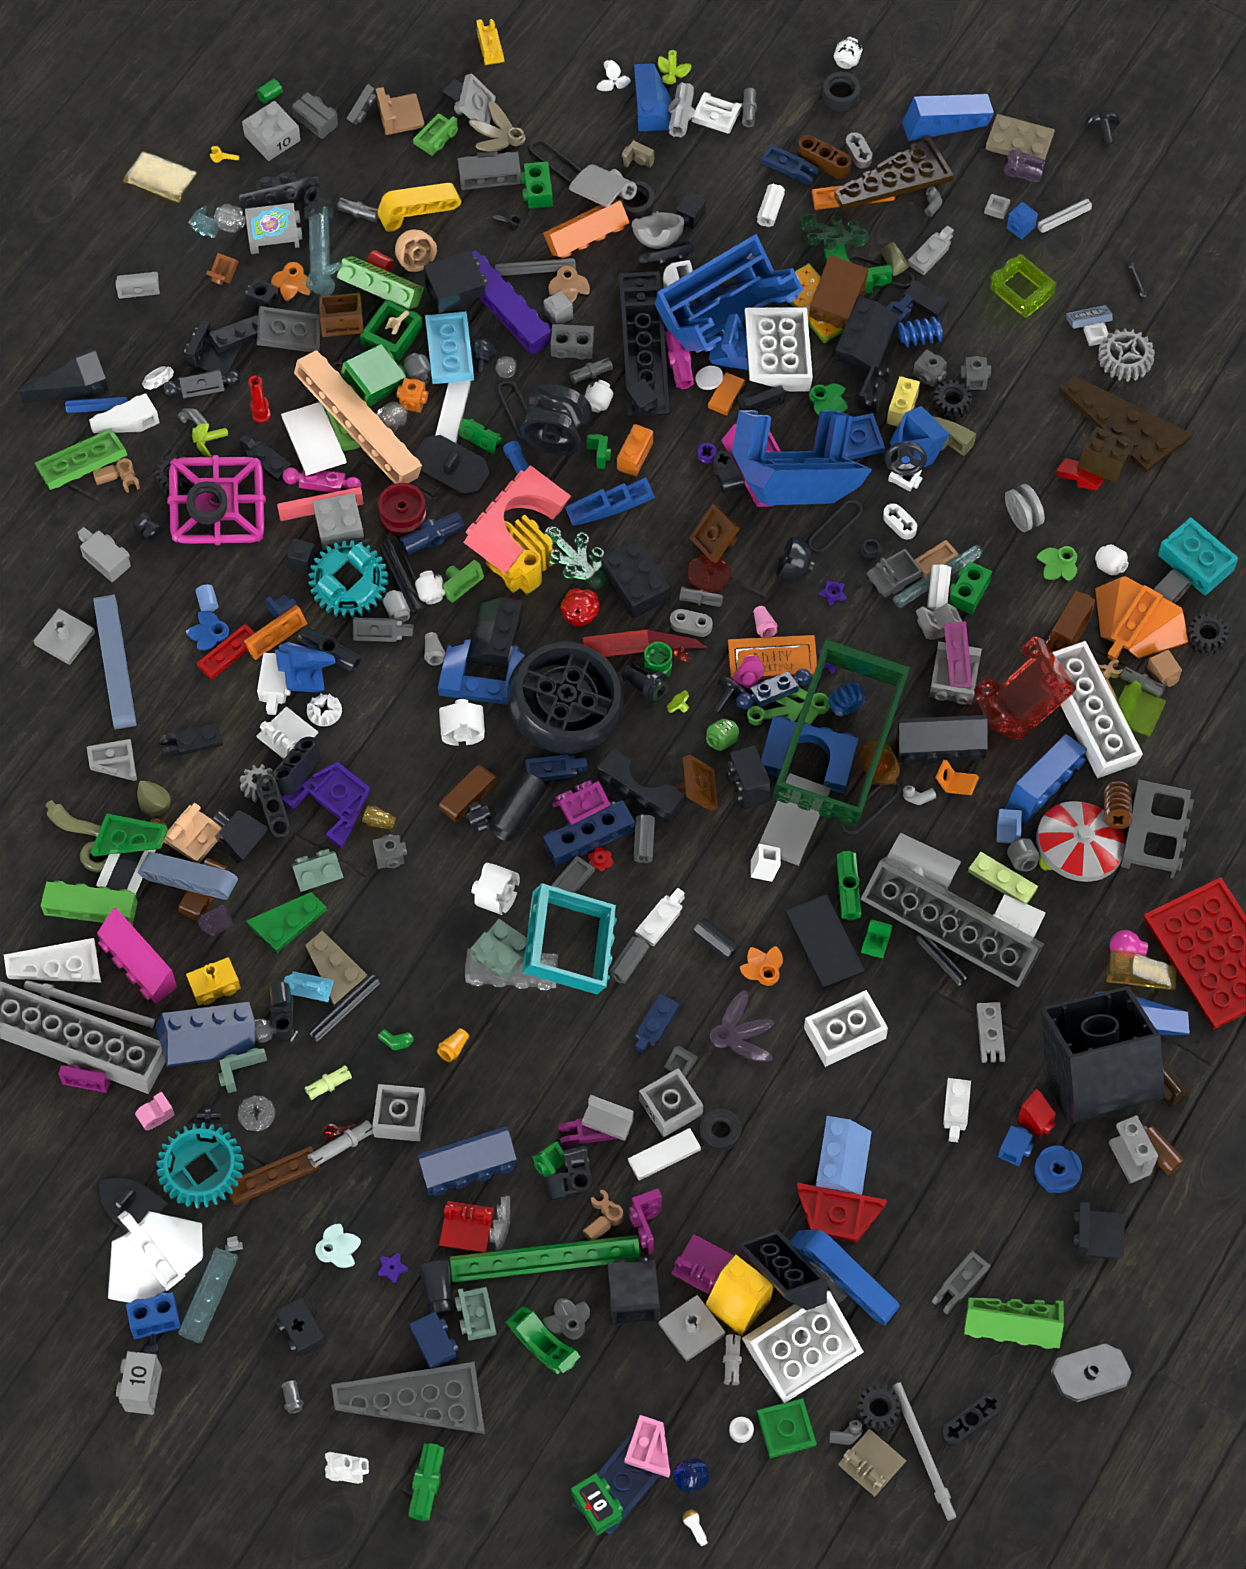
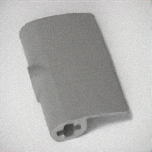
M591 164L576 176L569 189L608 208L617 195L627 200L632 199L636 194L637 186L634 182L623 178L616 169L607 171Z
M900 833L888 854V857L945 889H948L961 861Z

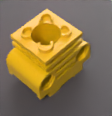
M523 515L522 523L516 520L515 527L511 523L504 521L510 536L524 549L515 564L506 574L487 560L486 565L503 578L506 586L512 593L521 589L527 596L541 585V570H546V564L549 567L553 565V542L547 534H543L538 529L539 527L534 520H530L526 515Z

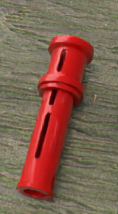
M252 376L248 381L252 397L250 402L252 418L257 423H265L271 416L268 409L269 402L264 397L262 379L258 376L257 381V376Z

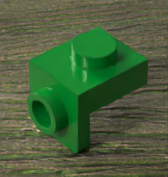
M600 434L587 435V449L598 450L597 468L605 469L606 461L611 459V449L608 448V436Z
M870 920L861 953L883 959L892 925Z
M557 1141L532 1156L535 1161V1168L543 1176L553 1175L556 1173L555 1170L565 1164L563 1150Z

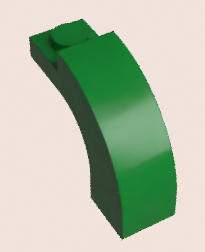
M844 244L824 247L825 266L830 255L850 262ZM891 265L867 268L869 270L866 294L873 293V286H884L892 282Z
M522 1306L506 1321V1324L518 1339L544 1365L556 1374L570 1370L580 1358L575 1349L563 1344L553 1336L533 1311Z

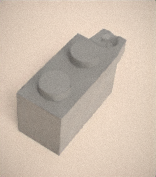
M85 527L78 532L79 539L83 542L80 546L83 557L111 582L131 567L129 553L123 547L119 548L116 546L114 540L108 534L104 535L99 530L92 534Z

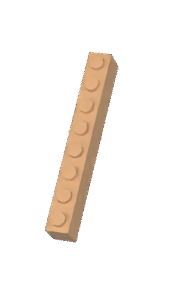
M316 350L297 360L294 374L394 484L401 482L410 483L418 478L422 467L420 461L408 451L405 444L398 440L392 430L387 428L380 420V417L355 393L352 386L344 381L340 373L333 369L325 357Z

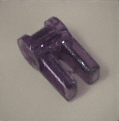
M1011 150L1008 153V163L1004 167V172L1011 177L1039 182L1046 161L1019 150Z

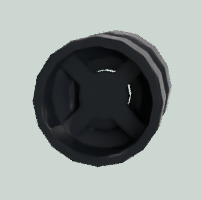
M148 512L141 514L133 525L137 532L143 533V537L148 542L155 541L163 532V526L155 522L153 516Z

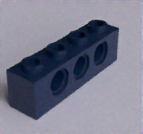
M623 800L617 803L612 802L610 806L572 825L568 822L563 828L547 832L543 836V846L556 868L573 860L576 856L584 855L597 847H601L635 831V821ZM604 821L613 822L610 825L603 824ZM591 830L593 833L585 834L583 831ZM565 839L573 840L571 843H564L563 841Z

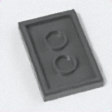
M260 306L258 310L257 345L305 352L317 350L319 352L320 314Z

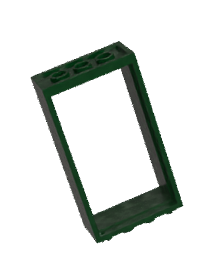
M826 639L776 783L773 797H776V800L785 804L789 802L797 804L802 810L810 811L812 809L818 811L819 815L831 818L833 816L839 818L840 822L844 824L857 825L910 667ZM825 663L896 686L856 807L784 783Z

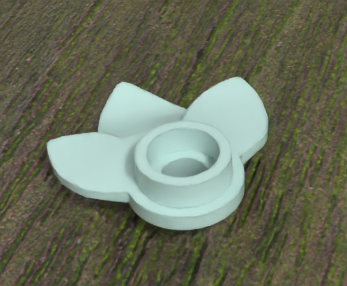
M335 1224L324 1231L323 1240L318 1242L315 1252L317 1257L323 1262H333L340 1268L351 1267L355 1264L351 1253L359 1247L361 1240L353 1234H344L342 1225ZM324 1247H328V1248H330L332 1251H331V1252H327V1251L324 1250Z

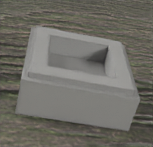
M991 194L984 213L1004 219L1010 205V199Z

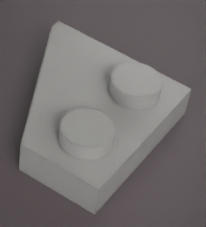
M131 739L87 747L91 770L133 781L137 780Z

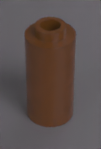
M1146 1125L1143 1128L1158 1155L1156 1163L1170 1176L1184 1164L1185 1159L1154 1126L1148 1127Z

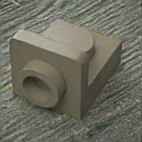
M632 141L630 146H626L623 150V166L628 167L632 160H635L638 164L650 168L654 163V150L636 141Z

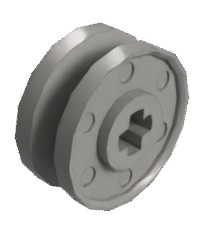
M1022 484L1017 487V491L1012 489L1006 492L1005 503L1011 519L1021 531H1029L1033 525L1037 527L1044 523L1045 517L1042 504L1029 485Z

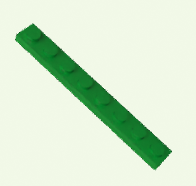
M638 1235L453 1256L450 1257L452 1281L460 1282L606 1265L615 1260L631 1262L640 1259Z

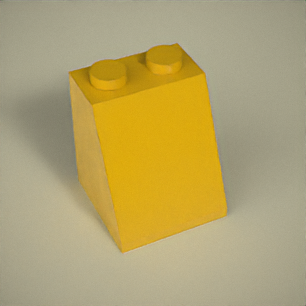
M735 1255L721 1271L705 1306L717 1318L740 1336H743L771 1302L773 1285L758 1271Z

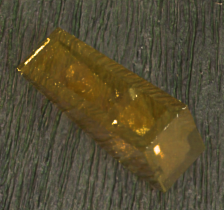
M1111 951L1108 959L1106 982L1175 990L1176 970L1174 966L1135 953Z

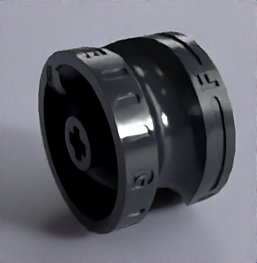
M550 384L538 386L531 392L529 406L520 428L521 436L529 445L542 452L554 455L574 454L579 451L582 445L577 429L588 425L592 411L591 404L583 395L568 387Z

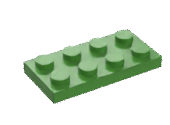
M109 429L37 461L35 466L49 489L52 490L61 487L69 481L81 478L91 471L98 470L111 462L120 460L127 456V452L113 430Z

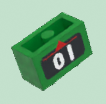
M594 1474L571 1488V1494L598 1536L622 1521L621 1512L624 1510L617 1498L614 1500L608 1493L611 1489L604 1478L600 1479L597 1474Z

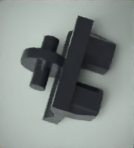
M206 1106L205 1113H197V1120H205L206 1129H209L211 1124L214 1125L215 1132L222 1127L223 1135L228 1130H231V1124L212 1123V1120H220L221 1114L212 1113L211 1106ZM202 1123L195 1124L197 1129H201ZM186 1124L187 1129L192 1130V1124ZM196 1134L197 1139L204 1142V1138H200V1134ZM213 1136V1143L217 1142L216 1137Z

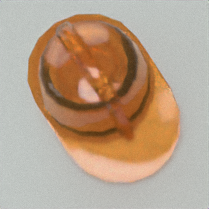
M878 740L871 741L861 751L859 762L865 774H867ZM885 742L872 783L876 785H896V779L900 774V766L890 746Z

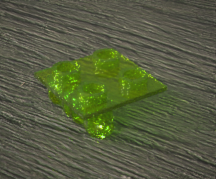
M1133 682L1129 686L1125 685L1117 704L1129 728L1150 737L1166 700L1143 692L1140 688L1141 684L1138 682Z

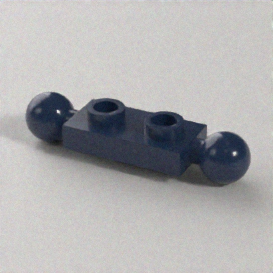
M799 669L794 677L791 676L789 671L751 686L750 694L744 692L737 697V705L742 710L750 709L754 702H757L759 707H762L798 692V685H808L812 680V675L807 669Z

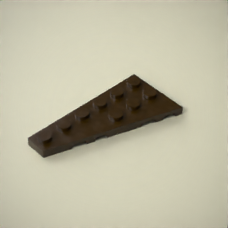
M927 135L920 143L917 144L915 142L910 145V148L905 152H898L878 164L875 170L871 172L868 170L863 173V177L858 180H852L838 188L834 192V197L840 208L845 210L953 181L954 175L931 137Z

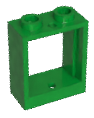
M386 299L364 329V333H361V347L375 348L382 344L385 349L391 351L394 357L393 360L397 364L422 330V318L415 311H409ZM403 312H409V315L402 320L409 324V326L396 344L375 335V332L388 314L397 318Z

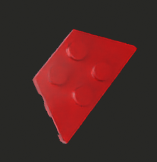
M802 1183L797 1185V1191L809 1230H821L831 1238L857 1243L885 1208L887 1202L885 1199Z

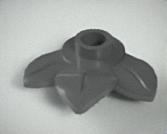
M559 1298L554 1305L555 1314L544 1318V1325L553 1334L563 1333L569 1339H578L585 1331V1322L590 1316V1309L586 1302H581L575 1306L569 1299Z

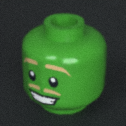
M725 718L718 720L707 728V743L719 751L729 748L738 741V726L735 722Z

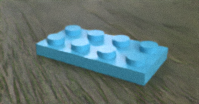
M467 312L425 315L432 384L474 380Z

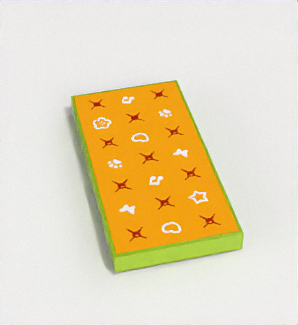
M807 264L795 271L804 291L797 294L798 298L789 303L793 308H807L808 325L821 341L826 343L841 334L844 329L835 328L831 324L816 321L809 317L810 303L821 277L810 264Z

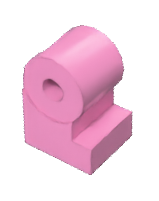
M162 1092L155 1095L154 1100L141 1106L135 1113L145 1130L153 1129L175 1116L172 1106Z

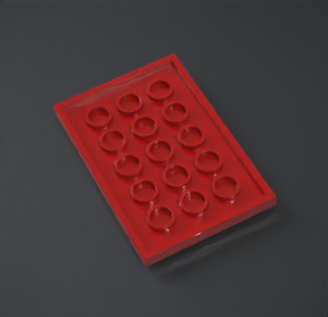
M1221 877L1144 914L1143 920L1213 1030L1246 1014V915Z

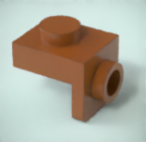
M218 253L212 270H207L206 274L212 277L210 280L220 285L223 282L230 284L239 261Z

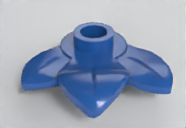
M205 611L198 612L200 624L186 630V634L190 639L198 641L197 649L199 650L211 649L217 642L224 641L229 635L227 624L219 621L215 614Z

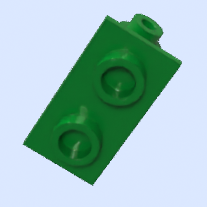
M463 418L458 435L494 454L496 444L500 445L503 440L500 434L489 429L484 430L485 427L473 419Z

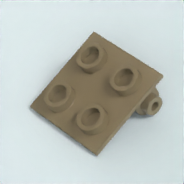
M869 1429L855 1446L844 1454V1458L838 1465L875 1497L903 1466L906 1460Z

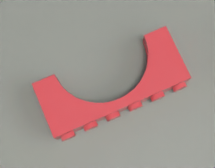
M531 465L525 472L521 470L514 479L516 482L512 480L505 488L506 493L501 491L495 500L496 503L492 501L485 511L487 513L482 512L476 520L477 524L472 523L466 531L468 536L464 543L505 574L515 564L524 549L510 536L505 526L504 512L513 508H527L538 511L553 520L571 497Z

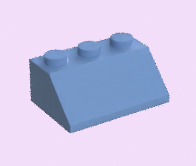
M827 1116L816 1186L862 1195L872 1131L852 1120Z

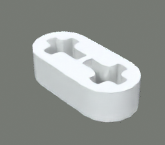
M889 504L885 507L884 521L901 538L906 540L913 538L917 531L915 520L897 504ZM889 513H897V517H895L894 515L889 516ZM904 526H905L906 528L911 527V531L908 530V529H906V530L904 531V530H903Z

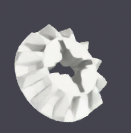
M159 367L146 375L142 385L148 390L157 388L168 382V379L172 378L174 371L171 367Z
M320 693L318 697H312L311 702L307 704L308 718L318 726L334 724L342 713V707L338 698L332 697L330 693L328 695ZM327 704L329 711L325 710L321 716L320 708Z

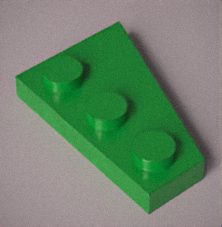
M106 814L92 847L91 854L93 856L161 849L169 829L166 825Z
M310 892L247 920L246 923L270 948L279 953L326 912L327 908Z

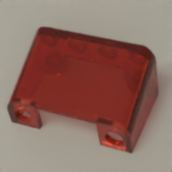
M1036 635L1019 649L1021 653L1031 659L1002 685L987 677L974 689V696L983 715H987L989 727L1013 740L1022 739L1059 705L1072 696L1076 690V685L1046 642ZM1036 645L1037 649L1030 651V648ZM993 686L990 691L982 692L984 688Z

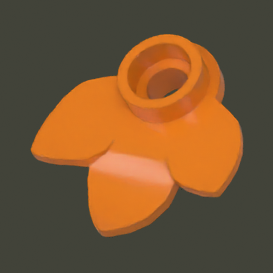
M297 262L288 263L283 271L277 272L272 277L271 284L280 288L281 295L285 301L291 300L298 291L304 295H310L311 281L304 274L303 267ZM290 270H297L295 274H290Z
M775 946L765 954L751 947L747 956L748 963L740 966L742 974L747 979L758 980L763 985H774L779 979L778 969L783 964L780 950ZM770 973L772 977L766 978L764 974Z

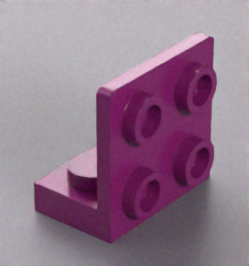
M591 780L574 787L575 792L569 790L556 796L557 801L551 803L553 807L561 806L570 825L610 806L599 781L592 783Z
M61 1065L59 1071L63 1085L107 1093L111 1081L100 1070L92 1069L87 1071L76 1065Z
M659 1189L633 1197L632 1206L629 1207L631 1213L629 1217L634 1228L638 1227L639 1243L642 1249H647L648 1254L653 1253L654 1239L646 1219H652L661 1212L662 1196Z

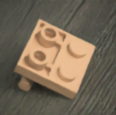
M193 803L192 806H188L168 830L164 842L193 862L200 863L217 843L215 835L221 827L199 811L201 809L200 806Z

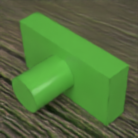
M473 560L461 571L455 566H450L446 571V576L449 580L442 586L447 599L453 603L484 578L480 564Z

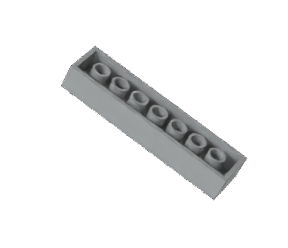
M0 981L1 1039L67 1064L76 1065L83 1070H100L106 1074L107 1079L149 1094L165 1064L159 1040Z

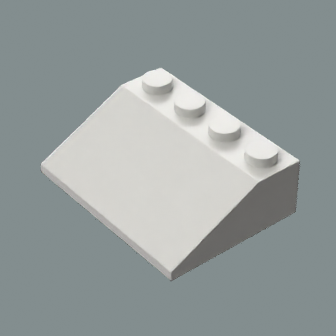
M745 308L750 381L772 387L782 385L786 391H810L813 377L807 308Z
M828 1290L826 1304L807 1311L794 1304L742 1338L753 1359L783 1403L791 1400L863 1353L862 1348Z

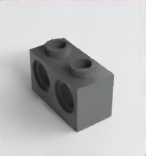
M552 324V357L592 359L594 326Z

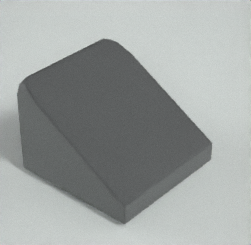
M677 1046L672 1051L664 1067L670 1071L679 1068L684 1077H686L698 1057Z

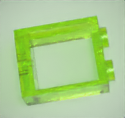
M1019 254L1016 258H1011L1004 268L994 272L991 277L990 287L992 291L1027 318L1054 295L1056 282L1026 257ZM1018 271L1038 287L1025 300L1004 284Z

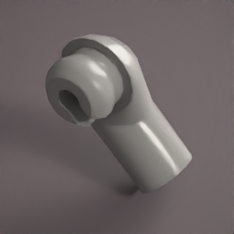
M910 785L903 789L904 799L916 805H922L936 798L933 788L922 793L915 791V788Z

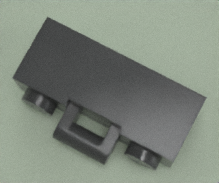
M497 151L477 153V156L458 158L461 190L521 184L518 152L498 154Z

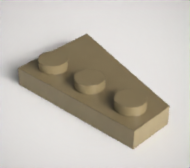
M323 931L306 944V949L320 977L334 980L330 993L334 1007L368 977Z

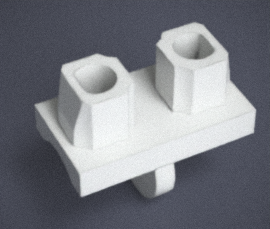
M333 1452L325 1453L328 1463L325 1467L326 1478L332 1481L341 1480L358 1484L363 1482L362 1475L369 1472L367 1459Z

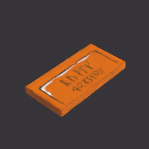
M814 635L728 639L731 679H733V676L748 655H756L763 664L764 673L759 680L771 679L788 671L794 677L799 669H807L812 677L817 666Z

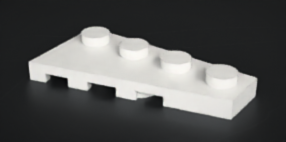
M94 938L4 955L8 979L101 982Z

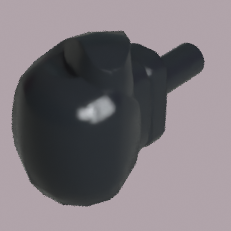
M485 338L478 339L474 344L475 361L479 362V374H483L484 363H488L489 359L494 358L497 354L493 343Z

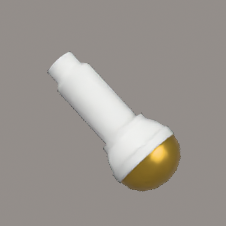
M695 1510L686 1511L683 1515V1522L691 1528L697 1542L701 1546L706 1545L708 1542L699 1524V1514Z

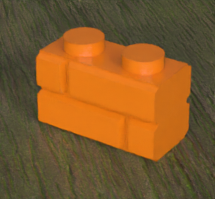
M633 425L617 457V469L619 471L637 476L653 444V431L639 425Z

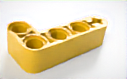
M452 183L394 190L382 197L377 214L385 230L392 232L402 225L404 217L453 210L461 204V199Z

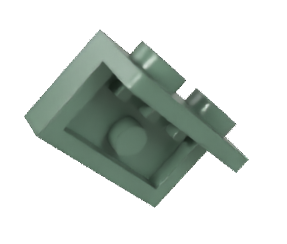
M324 849L316 852L317 856L308 859V856H303L295 859V863L291 864L301 892L343 878L334 851Z
M484 1287L463 1292V1288L458 1289L459 1297H455L457 1312L462 1311L464 1319L459 1320L462 1334L467 1333L468 1341L496 1335L487 1288Z

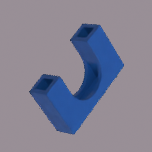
M773 716L761 759L766 773L777 777L780 775L797 722H793L787 717L779 716L777 718ZM805 722L797 744L813 743L820 746L826 752L829 765L824 786L831 788L832 791L845 793L859 738L850 733L840 734L833 732L832 729L827 727H813Z

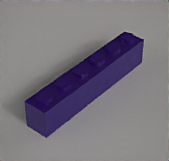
M476 250L473 251V257L476 256L480 264L478 269L481 274H485L488 283L485 286V294L479 297V299L531 355L550 344L552 329L549 324L543 323L538 313L528 307L521 295L518 296L514 292L512 285L502 279L500 272L489 265L484 255L481 256Z

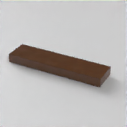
M307 1147L244 1174L242 1178H235L239 1185L238 1187L231 1185L233 1193H229L234 1206L320 1169V1165L315 1168L310 1163L312 1159H308V1154L313 1153L312 1147Z

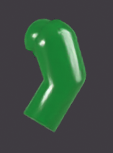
M385 1029L378 1036V1039L393 1050L407 1048L414 1040L411 1033L406 1032L393 1036Z

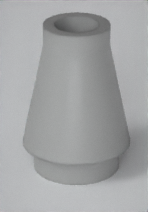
M434 632L427 633L424 637V658L430 665H439L443 663L446 653L437 634Z

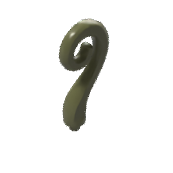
M53 800L46 803L45 806L48 808L47 816L56 826L66 831L97 837L101 828L100 825L73 818L61 804L56 805ZM95 841L88 842L81 849L80 860L89 871L101 873L107 858L101 862L92 861L89 855Z

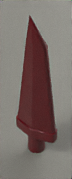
M648 629L649 644L663 642L671 649L707 648L696 639Z

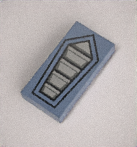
M1106 305L1066 313L1067 321L1074 329L1113 320L1112 313Z

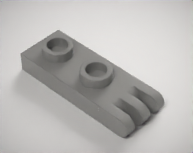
M1000 1002L977 1003L981 1062H987L986 1054H990L991 1062H996V1054L998 1053L1000 1062H1005Z

